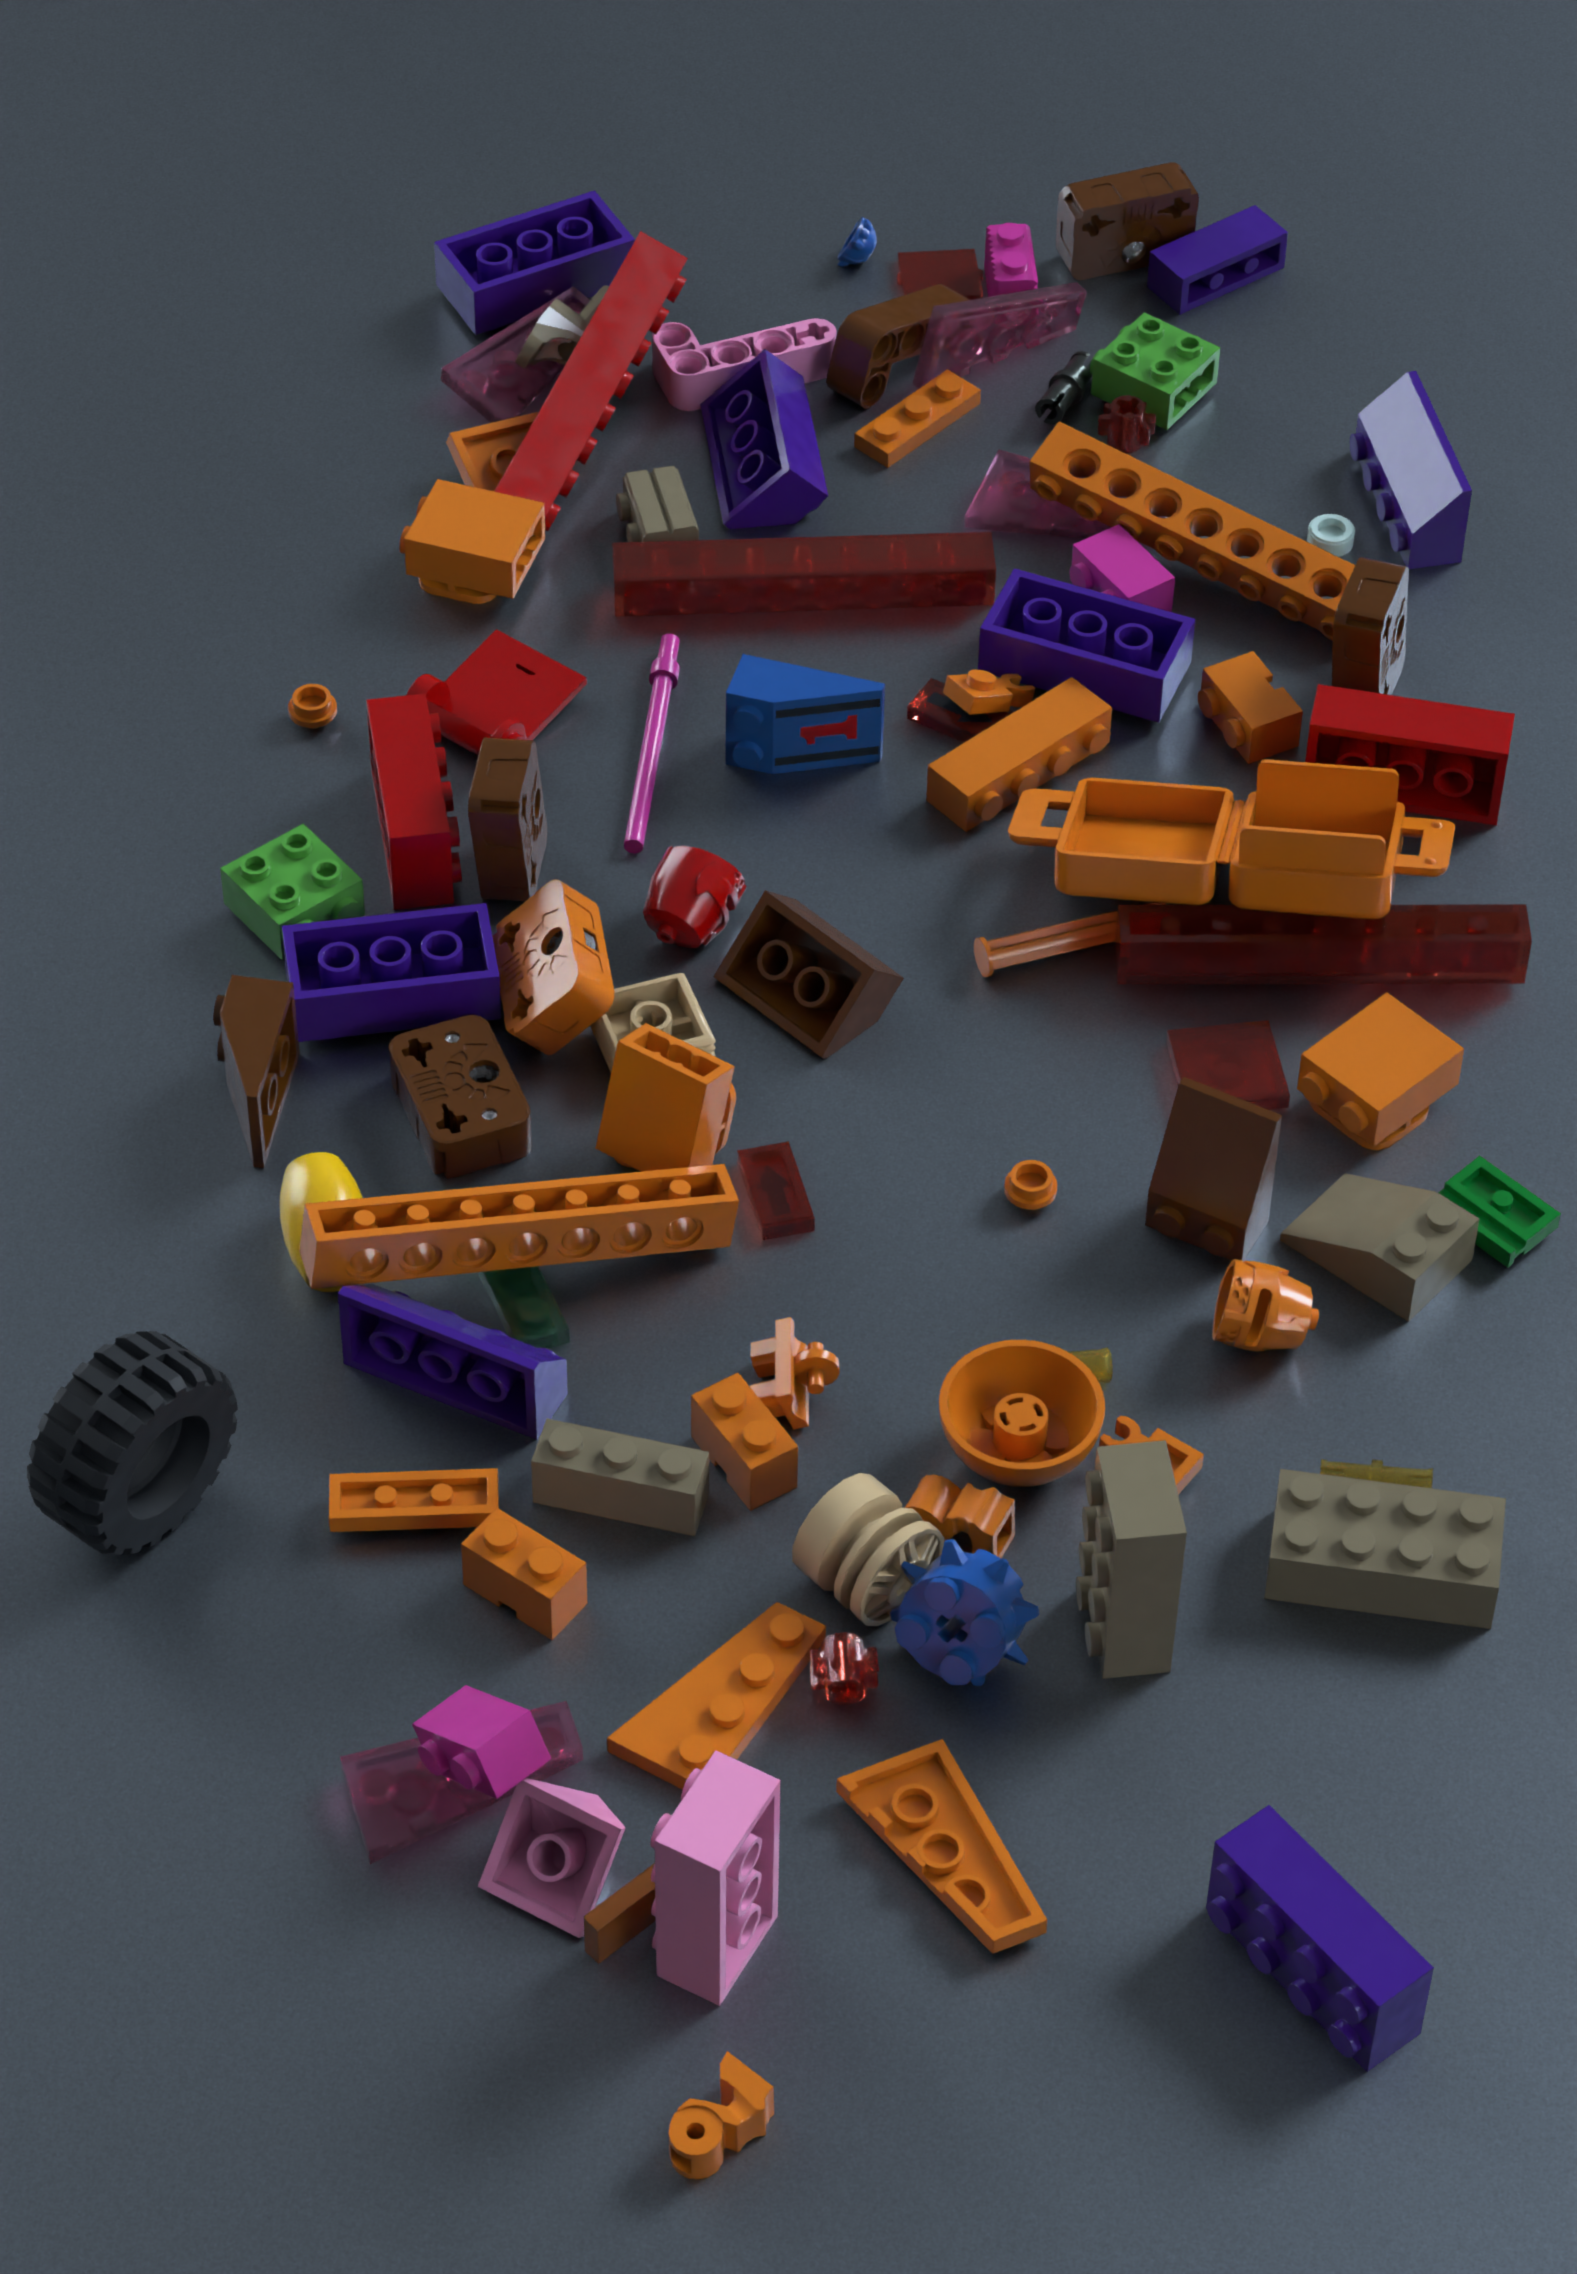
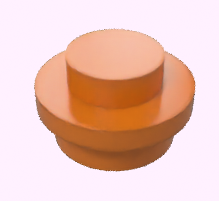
M306 684L294 691L288 703V714L290 719L299 726L319 728L329 724L335 718L337 703L325 686Z
M1025 1160L1017 1163L1006 1176L1004 1192L1007 1199L1015 1206L1035 1210L1044 1208L1054 1201L1057 1195L1058 1184L1051 1169L1045 1163L1037 1160Z

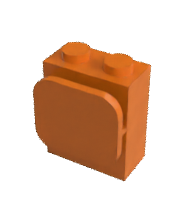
M437 479L428 497L422 496L414 522L411 526H405L401 534L399 549L401 554H405L406 575L418 577L419 586L429 594L467 603H486L493 600L497 595L514 599L545 540L544 503Z
M1386 992L1301 1054L1297 1090L1303 1093L1316 1113L1360 1146L1371 1150H1383L1391 1147L1422 1124L1428 1116L1429 1105L1459 1084L1464 1048Z
M645 1023L620 1039L617 1043L595 1149L613 1157L617 1163L626 1167H633L641 1172L713 1165L715 1154L722 1150L727 1143L735 1109L736 1091L731 1082L735 1066Z

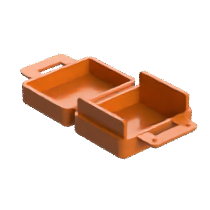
M1264 759L1258 765L1257 790L1250 793L1246 801L1241 799L1234 800L1233 792L1222 787L1107 778L1082 779L1078 782L1075 791L1027 789L1021 793L1008 828V835L1014 843L1019 845L1055 848L1054 885L1058 891L1066 895L1203 905L1208 903L1214 896L1222 864L1230 863L1228 896L1230 902L1240 909L1374 920L1388 914L1397 874L1438 877L1447 871L1455 824L1441 819L1405 817V806L1397 802L1399 774L1395 769ZM1047 809L1068 811L1063 828L1041 826ZM1403 837L1422 838L1419 856L1401 854Z

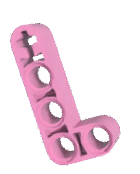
M814 318L700 345L688 326L677 322L663 323L656 335L652 333V371L673 407L683 411L700 410L702 402L764 349L801 374L804 378V383L827 378L837 331L831 322L825 319Z

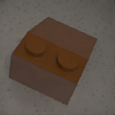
M231 975L226 994L218 995L214 1006V1025L221 1026L217 1058L218 1061L225 1062L227 1085L253 1166L264 1168L300 1054L293 982Z
M1183 1077L1178 1085L1148 1190L1145 1225L1158 1230L1166 1236L1175 1237L1205 1249L1213 1255L1222 1256L1229 1260L1237 1259L1244 1261L1269 1221L1282 1115Z

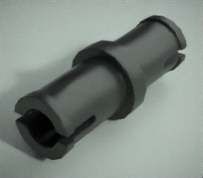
M1084 351L1074 353L1063 370L1057 371L1049 381L1048 391L1039 399L1035 406V411L1039 418L1048 408L1051 410L1043 422L1057 424L1062 420L1068 408L1081 400L1085 393V385L1092 377L1090 373L1091 361L1086 367L1083 365L1090 353Z

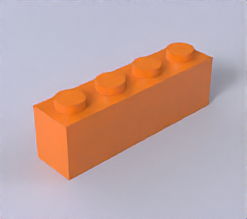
M1073 677L1067 679L930 763L927 771L926 801L965 832L983 821L991 820L999 811L1019 800L1023 791L1038 788L1055 776L1063 775L1070 767L1089 755L1100 752L1110 742L1112 707Z

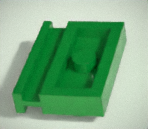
M1480 1155L1446 1181L1444 1188L1438 1192L1479 1218L1475 1244L1507 1268L1513 1264L1515 1257L1520 1253L1525 1255L1559 1226L1560 1212Z

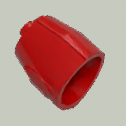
M670 846L651 877L643 909L644 919L648 927L656 933L657 938L664 943L686 948H697L702 944L706 946L726 927L729 921V911L735 910L746 890L745 880L735 866L718 855L701 848Z

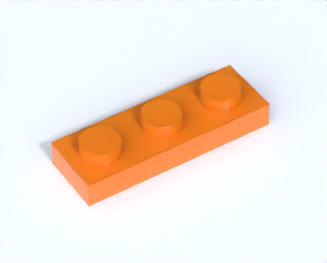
M947 369L855 432L854 447L889 468L977 407L981 402V389Z
M498 1468L329 1474L330 1532L478 1527L496 1508H499Z

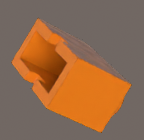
M1254 651L1203 668L1201 690L1198 692V704L1204 716L1214 721L1223 732L1227 744L1231 748H1236L1248 764L1298 747L1303 710L1284 687L1274 689L1270 685L1273 674Z
M738 1372L691 1395V1437L701 1450L709 1452V1460L714 1466L720 1465L727 1474L728 1484L750 1511L797 1488L798 1445Z
M496 1508L461 1543L463 1585L498 1607L502 1603L516 1611L517 1619L551 1640L588 1604L586 1562L499 1508Z

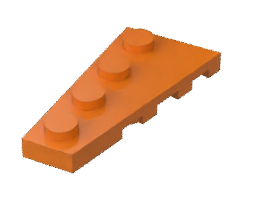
M776 1602L608 1736L607 1752L682 1790L691 1772L696 1768L703 1770L715 1750L737 1760L826 1640V1625Z
M943 1739L837 1778L836 1792L992 1954L1047 1932L1048 1920Z

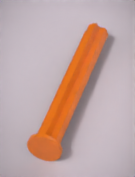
M1149 902L996 939L986 940L984 937H978L974 940L975 960L982 976L990 977L993 975L994 970L1166 930L1170 926L1171 914L1166 903Z

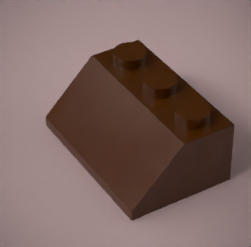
M766 890L713 976L809 1049L826 1059L878 1022L904 979L796 899Z

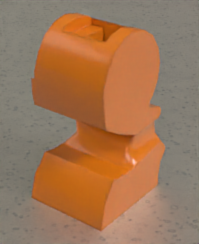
M926 1475L921 1479L911 1499L904 1507L913 1508L919 1513L923 1521L930 1522L943 1535L944 1542L945 1540H950L960 1531L969 1534L973 1554L977 1549H983L1002 1558L1015 1537V1500L1001 1494L994 1487L980 1490L974 1488L971 1483H967L961 1490L951 1480L943 1476Z
M728 2051L720 2063L721 2105L690 2098L677 2109L669 2125V2152L672 2166L680 2175L688 2179L700 2180L715 2174L723 2164L724 2149L727 2148L740 2152L743 2146L751 2139L765 2136L766 2126L774 2115V2086Z

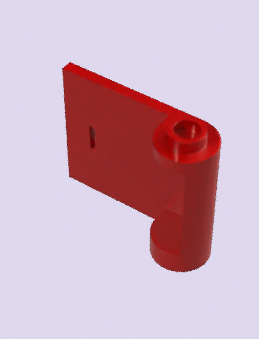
M496 629L445 681L431 674H423L413 682L406 695L426 693L429 713L438 712L441 736L478 756L484 737L533 740L588 683L587 677Z

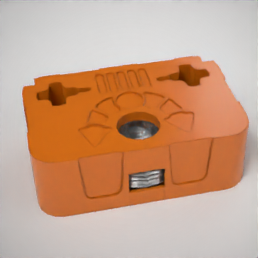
M553 879L536 891L532 897L516 910H513L496 925L497 932L492 935L500 976V996L504 1011L505 1028L510 1034L546 1055H553L601 1018L610 1009L615 997L597 903L562 881Z

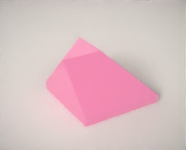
M525 1778L516 1785L478 1887L581 1938L584 1936V1916L596 1906L626 1827L596 1794Z

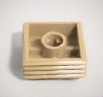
M684 973L615 988V997L610 1009L590 1026L610 1072L612 1071L618 1041L645 1023L716 1056L714 1052L716 1040Z

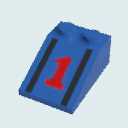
M743 654L726 691L725 764L769 774H779L880 762L883 756L885 684Z

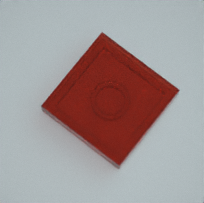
M1269 1020L1167 1030L1166 1044L1177 1085H1179L1183 1077H1187L1268 1110L1289 1108L1290 1093Z

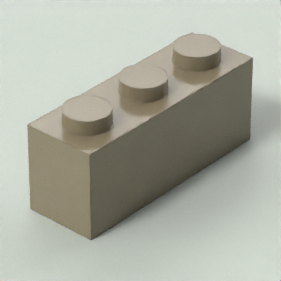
M546 1419L531 1460L533 1503L681 1534L696 1535L709 1496L708 1451L558 1420Z

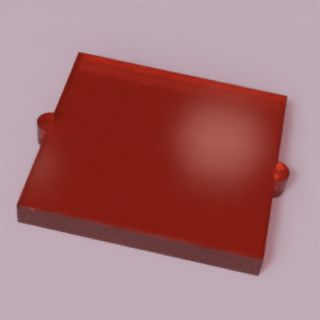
M975 249L897 253L900 272L897 274V284L902 285L903 295L937 284H943L973 302H983L981 285L983 270L978 269Z

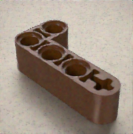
M937 284L852 312L839 327L827 372V387L864 409L871 408L884 394L893 363L968 337L973 332L980 318L979 305L945 285Z

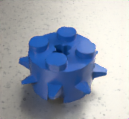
M953 1539L945 1540L942 1554L932 1561L926 1569L903 1561L901 1564L902 1569L912 1583V1586L906 1592L901 1605L890 1611L892 1621L897 1622L894 1628L897 1642L907 1649L923 1668L943 1678L950 1685H966L971 1681L974 1686H982L986 1674L996 1667L1003 1657L1025 1666L1029 1660L1016 1640L1021 1635L1026 1622L1039 1616L1038 1606L1023 1599L1020 1592L1023 1582L1019 1575L1010 1567L1007 1559L999 1558L983 1549H977L974 1554L963 1552Z

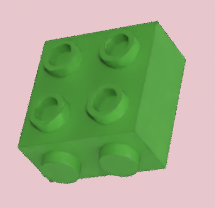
M1144 312L1130 326L1123 327L1117 338L1105 349L1098 350L1090 364V373L1092 374L1091 395L1168 430L1217 383L1220 347Z
M305 824L299 825L220 868L224 904L282 961L285 959L282 926L365 916L363 880Z

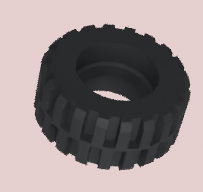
M139 1331L119 1336L115 1339V1344H104L96 1350L94 1357L88 1363L82 1362L72 1373L73 1378L66 1387L61 1386L53 1397L55 1402L49 1413L43 1414L38 1425L40 1430L38 1438L31 1443L29 1456L32 1463L27 1466V1479L35 1505L46 1516L101 1554H134L140 1552L141 1547H151L161 1541V1536L165 1532H173L183 1522V1516L189 1510L194 1511L202 1501L201 1495L207 1486L213 1485L220 1473L217 1469L221 1461L227 1458L230 1451V1436L236 1432L237 1418L235 1412L238 1410L237 1400L226 1375L166 1334H160L157 1331Z

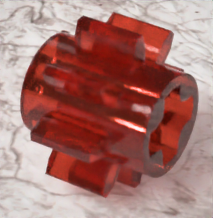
M1130 395L1115 398L1111 404H1104V414L1099 415L1097 433L1102 436L1107 435V445L1123 453H1133L1139 450L1142 445H1149L1150 434L1155 433L1156 414L1146 413L1147 403L1138 397Z
M848 1632L829 1635L821 1642V1650H810L809 1671L811 1689H824V1695L828 1701L838 1705L854 1704L866 1697L868 1693L867 1687L877 1688L879 1686L877 1648L868 1647L864 1649L863 1640L858 1635Z

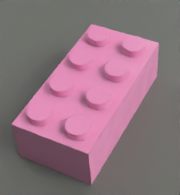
M715 1750L703 1770L696 1768L691 1772L683 1787L680 1804L672 1815L665 1813L659 1819L652 1833L650 1845L655 1849V1864L651 1873V1881L655 1883V1899L651 1914L656 1917V1932L652 1940V1948L656 1950L657 1976L720 2006L778 1917L781 1780Z

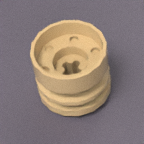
M858 1473L843 1479L830 1489L811 1509L799 1528L794 1541L792 1561L801 1572L824 1591H834V1597L844 1608L850 1609L856 1618L866 1626H879L891 1620L890 1611L901 1605L906 1592L912 1586V1583L902 1569L901 1564L903 1561L926 1569L932 1561L942 1554L944 1537L930 1522L923 1521L919 1513L913 1508H902V1503L897 1495L871 1474Z

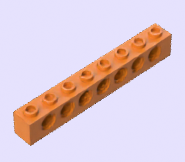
M1060 421L1030 459V488L1035 490L1045 500L1057 501L1075 510L1082 518L1089 521L1096 520L1110 528L1120 524L1136 541L1155 549L1165 559L1170 561L1177 560L1197 570L1201 576L1208 580H1218L1238 590L1245 598L1251 601H1260L1275 608L1287 619L1296 622L1301 621L1321 631L1325 637L1333 641L1335 613L1354 570V564ZM1241 556H1248V557H1250V558H1240V557H1241ZM1282 576H1288V577H1292V578H1287V579H1286V578H1281V577H1282ZM1328 596L1332 597V599H1324L1321 597Z
M725 1164L306 1203L304 1205L299 1252L311 1289L724 1248L731 1245L739 1199Z

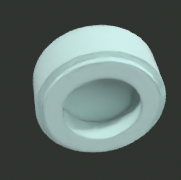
M1323 514L1315 517L1309 523L1307 542L1337 557L1346 555L1353 548L1355 527L1347 518L1337 514Z

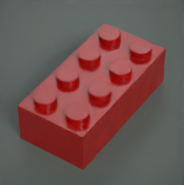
M1318 684L1310 720L1305 762L1395 769L1399 774L1397 802L1405 806V812L1497 826L1515 714Z
M426 693L368 699L366 704L371 774L394 910L454 904L453 883L462 882L459 853H451V847L460 846L457 816L447 817V812L454 811L451 782H441V778L448 776L445 748L435 747L434 744L441 742L438 712L429 713Z

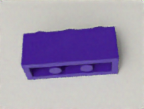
M1253 205L1150 251L1147 287L1181 315L1285 267L1288 232L1256 205Z

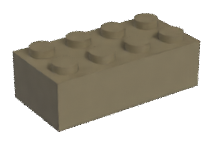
M1166 1440L1099 1446L1096 1450L1095 1471H1086L1085 1475L1089 1507H1083L1082 1523L1086 1542L1079 1543V1560L1083 1576L1076 1577V1596L1079 1610H1088L1091 1622L1085 1624L1089 1657L1098 1656L1103 1679L1171 1672L1187 1531Z
M1280 1469L1264 1599L1491 1629L1499 1591L1506 1498Z

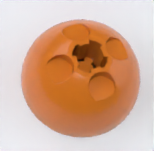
M1004 1340L990 1343L971 1351L950 1369L940 1389L939 1414L944 1434L951 1448L972 1471L985 1479L1001 1485L1033 1487L1065 1476L1087 1457L1102 1429L1105 1416V1398L1100 1383L1093 1372L1080 1359L1066 1350L1033 1340Z

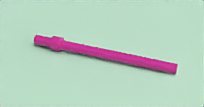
M665 634L661 637L658 658L653 660L651 664L649 682L652 685V691L624 840V849L634 854L640 853L644 847L671 690L677 686L680 666L677 662L680 639L674 634Z

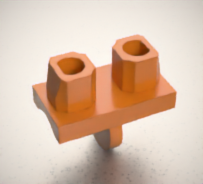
M791 1317L775 1320V1337L751 1342L750 1352L752 1366L758 1377L775 1375V1379L750 1385V1387L774 1417L785 1415L793 1430L809 1427V1393H822L824 1386L832 1384L838 1378L840 1373L839 1360L833 1353L824 1350V1346L820 1342H811L807 1346L806 1343L797 1340L794 1336V1321Z

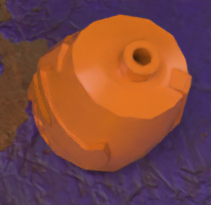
M1233 1259L1227 1267L1219 1286L1212 1327L1213 1340L1231 1347L1254 1352L1271 1349H1297L1302 1345L1308 1329L1315 1330L1319 1319V1310L1312 1308L1313 1295L1311 1287L1288 1276L1289 1270L1256 1261Z

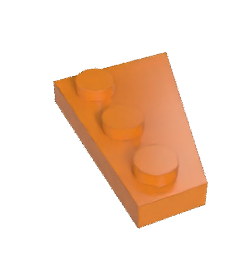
M539 412L449 433L446 444L464 484L495 491Z

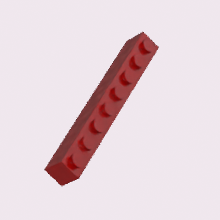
M640 231L494 491L543 502L545 509V531L547 532L561 509L560 506L553 503L558 494L567 498L579 476L578 472L572 470L575 462L578 461L585 465L598 440L590 436L594 428L603 432L616 407L609 404L612 395L621 399L634 376L626 371L628 366L632 363L639 367L652 344L644 339L648 331L656 335L668 315L669 310L662 307L665 299L674 303L687 280L679 274L688 258Z

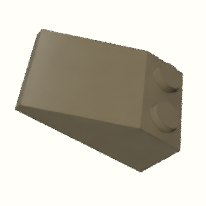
M1345 1173L1281 1232L1280 1241L1409 1322L1472 1261L1479 1218L1435 1191Z

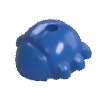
M864 217L858 220L837 258L839 260L838 266L845 267L850 264H861L871 256L877 244V236L870 220Z

